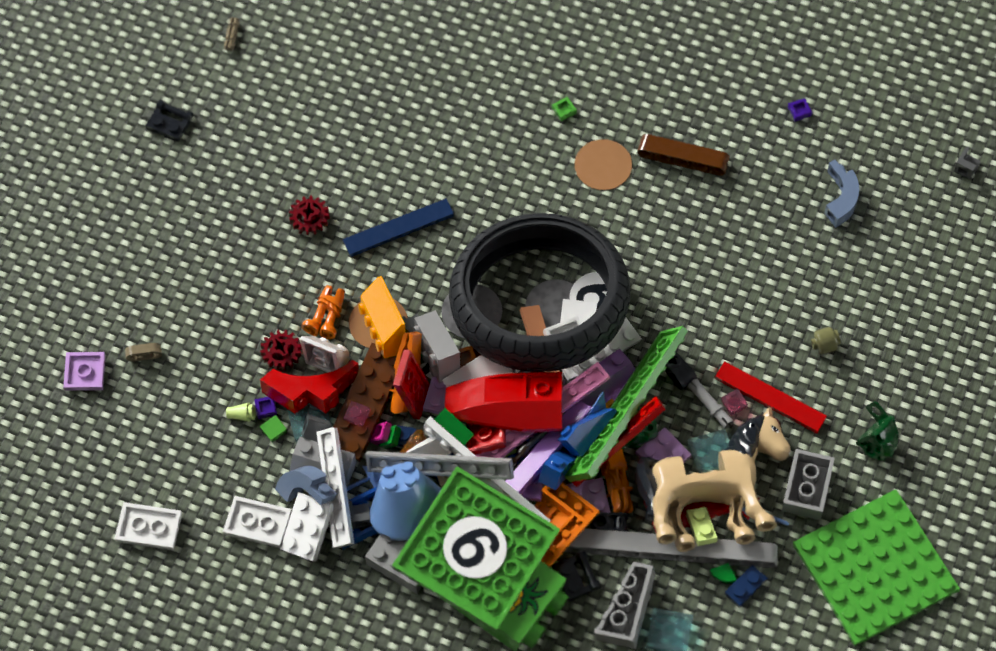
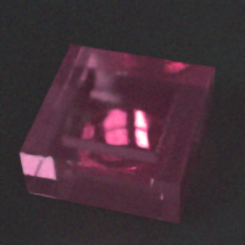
M738 389L721 397V402L730 416L748 407L747 402Z
M351 401L344 420L363 427L370 408Z

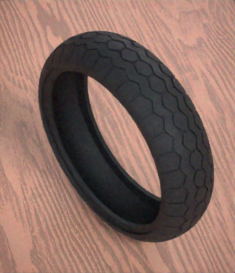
M532 213L511 217L490 226L478 234L465 247L456 261L451 275L449 301L457 328L466 341L482 356L494 363L514 370L551 372L570 368L587 361L602 351L613 340L624 323L628 312L630 281L627 268L618 250L597 229L567 216L550 213ZM547 249L565 252L585 261L600 275L607 288V294L597 311L577 327L554 335L527 336L507 331L488 320L473 301L472 296L475 287L485 272L500 260L523 251Z

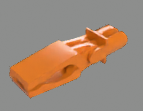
M407 332L403 334L394 364L395 376L404 349L411 350L420 366L421 333ZM395 387L390 389L389 391L393 392L390 406L391 412L394 414L408 412Z
M620 449L600 469L602 476H605L608 490L606 497H611L614 512L632 513L633 505L629 492L633 488L629 487L626 478L627 463L623 451Z

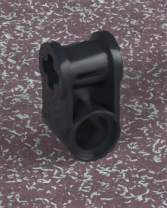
M677 352L665 365L666 369L664 372L680 390L688 386L689 383H692V380L697 379L693 368Z
M600 512L592 520L591 529L629 532L627 530L629 514L623 512ZM597 521H602L605 525L600 527L597 526L595 523Z

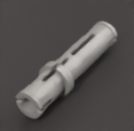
M698 379L692 380L694 384L689 383L688 388L710 411V415L713 418L715 417L724 429H728L730 427L728 424L732 425L734 420L730 418L724 411V407L716 402Z

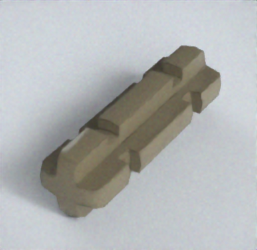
M231 17L229 19L226 40L224 42V49L227 51L234 50V43L236 42L238 32L237 28L240 23L238 18Z

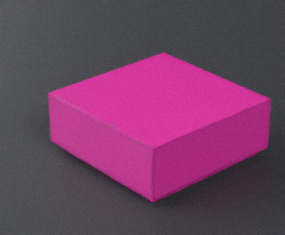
M389 422L377 424L371 437V443L378 445L387 442L392 424Z

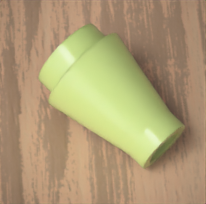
M250 403L227 407L226 417L227 419L250 422L256 418V407Z

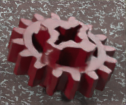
M310 195L309 199L303 196V201L296 200V205H291L292 211H289L290 224L293 225L294 230L298 229L300 234L306 231V235H309L312 231L315 235L317 229L323 231L322 225H328L327 220H330L329 208L326 207L325 201L320 203L319 197L313 200L312 195Z
M277 330L275 335L270 332V338L264 337L265 343H261L262 350H260V353L263 356V362H268L269 368L274 365L275 370L282 367L283 371H285L286 366L293 368V362L298 364L297 357H302L300 351L302 346L299 344V338H295L293 332L288 335L287 330L283 333Z

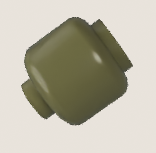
M831 327L816 330L813 335L814 338L811 339L813 349L818 350L820 354L836 351L838 345L841 344L838 331L833 330Z

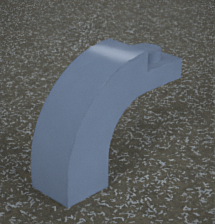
M833 160L829 162L827 172L839 186L841 195L826 205L825 215L836 228L846 222L853 214L859 196V182L853 170L846 173L844 166Z
M303 466L286 472L280 477L275 488L286 502L296 498L298 492L303 493L304 489L320 505L335 500L337 493L325 482L327 475L314 466Z

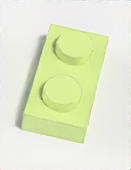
M706 507L687 510L686 516L697 546L717 543V535Z

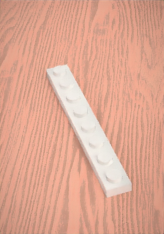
M431 417L425 421L423 427L425 433L431 438L435 437L444 450H450L455 456L476 457ZM488 479L499 486L505 496L548 522L551 521L503 479Z

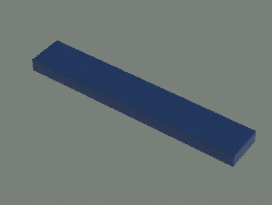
M446 198L344 238L343 243L349 256L353 257L454 217V213Z

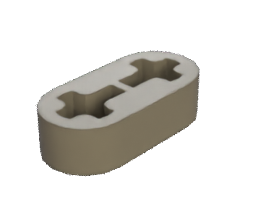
M158 343L126 347V360L142 361L159 358L162 356V347Z

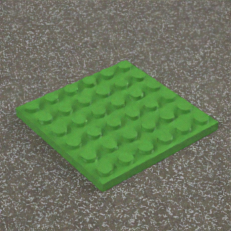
M456 466L392 564V568L497 631L558 535L560 528ZM467 517H482L495 523L503 532L507 544L506 556L501 566L492 574L481 578L466 577L456 572L447 562L443 548L444 539L448 530L459 520Z
M897 489L793 542L795 550L854 646L960 590Z

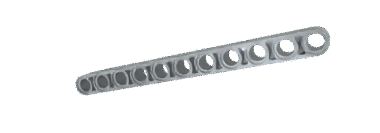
M584 529L564 552L579 553L585 551L586 554L725 564L729 562V565L750 567L753 565L754 567L773 568L777 566L778 546L774 543L751 542L741 545L735 540L717 539V543L697 546L695 541L696 546L694 549L680 552L676 549L675 541L669 544H661L657 541L656 534Z

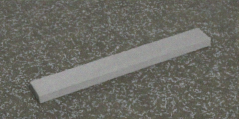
M368 451L365 454L368 472L382 473L383 468L409 461L425 475L451 476L457 466L476 478L512 480L514 478L512 458Z

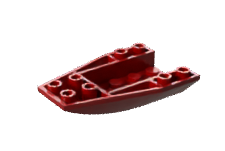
M563 372L508 373L466 380L446 388L445 408L460 422L519 432L562 431Z

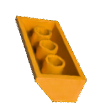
M380 276L361 294V304H358L360 315H364L366 327L370 328L371 338L375 339L377 351H381L383 358H388L398 354L402 337L405 333V323L382 276Z

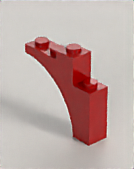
M352 360L339 369L314 376L289 375L273 368L260 379L262 393L294 414L303 409L308 403L326 414L339 403L338 394L342 393L354 382L359 371V365Z

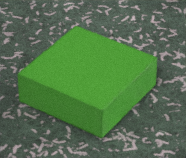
M568 96L552 104V109L561 121L577 113V109Z
M276 415L260 426V429L271 442H274L287 432V428Z

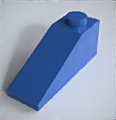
M605 408L566 426L561 431L558 441L573 456H583L616 414L617 410Z
M566 448L553 453L543 464L538 482L556 490L566 479L564 476L578 456H573Z

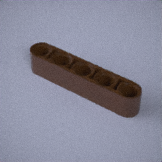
M650 134L642 135L637 154L645 159L718 176L725 175L730 156L722 151Z

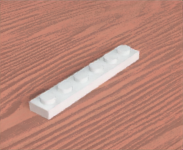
M332 427L317 431L322 471L327 475L325 482L337 493L335 500L330 501V503L335 505L329 522L333 548H340L354 544L338 428Z

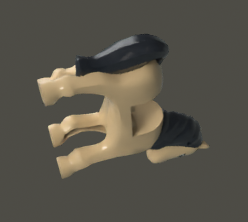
M768 407L763 415L749 418L737 428L728 442L727 448L724 451H719V471L713 470L707 473L686 475L681 456L667 457L660 461L650 457H641L635 469V482L639 494L647 506L646 521L649 523L654 522L653 525L656 528V537L659 543L669 544L675 541L676 549L680 552H687L695 548L694 537L686 532L681 522L682 510L685 506L694 502H714L729 505L730 512L727 528L735 533V541L738 544H749L756 538L754 531L746 526L742 520L741 514L744 504L746 506V515L756 521L755 524L758 531L766 532L775 529L777 526L775 518L762 509L755 490V460L757 453H765L778 461L786 460L791 453V447L783 436L781 422L772 416L771 407Z

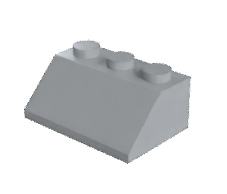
M299 437L292 455L289 471L303 466H314L322 470L318 442ZM341 450L347 487L357 461L354 453Z

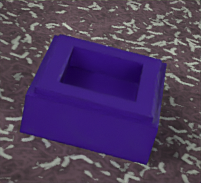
M806 98L788 103V109L794 121L812 116V111Z
M270 397L254 399L258 420L273 417L274 415L277 416L273 399Z

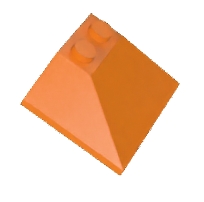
M563 482L556 490L545 486L541 490V502H537L534 505L551 520L550 523L560 528L558 535L541 560L549 567L600 513L596 507Z

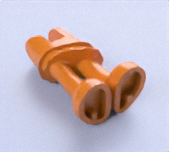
M326 285L318 297V308L314 318L303 321L301 325L305 332L313 336H318L320 333V336L325 339H334L336 337L337 331L333 326L335 318H339L342 312L345 296L344 289L338 288L334 297L331 296L332 286ZM328 311L326 321L320 328L325 312Z

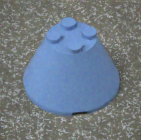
M408 461L383 468L370 508V520L373 528L380 535L390 536L392 540H409L442 488L413 466L412 462Z

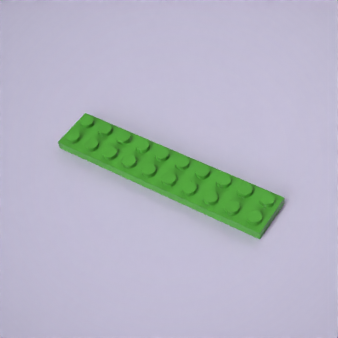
M684 326L659 332L610 408L617 410L616 414L584 455L576 458L564 476L569 482L591 479L597 475L598 468L608 458L609 451L618 443L620 434L627 429L628 422L638 411L637 408L646 400L647 393L657 382L656 379L666 369L665 365L674 357L677 347L683 343L684 336L688 332Z

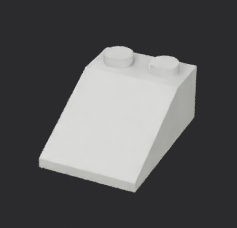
M301 336L300 338L305 363L325 372H331L346 365L350 360L349 350L343 345H334L322 337Z

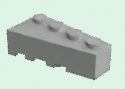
M632 563L621 583L619 591L614 595L610 607L605 611L601 623L594 631L597 641L636 649L655 578V571L652 565Z

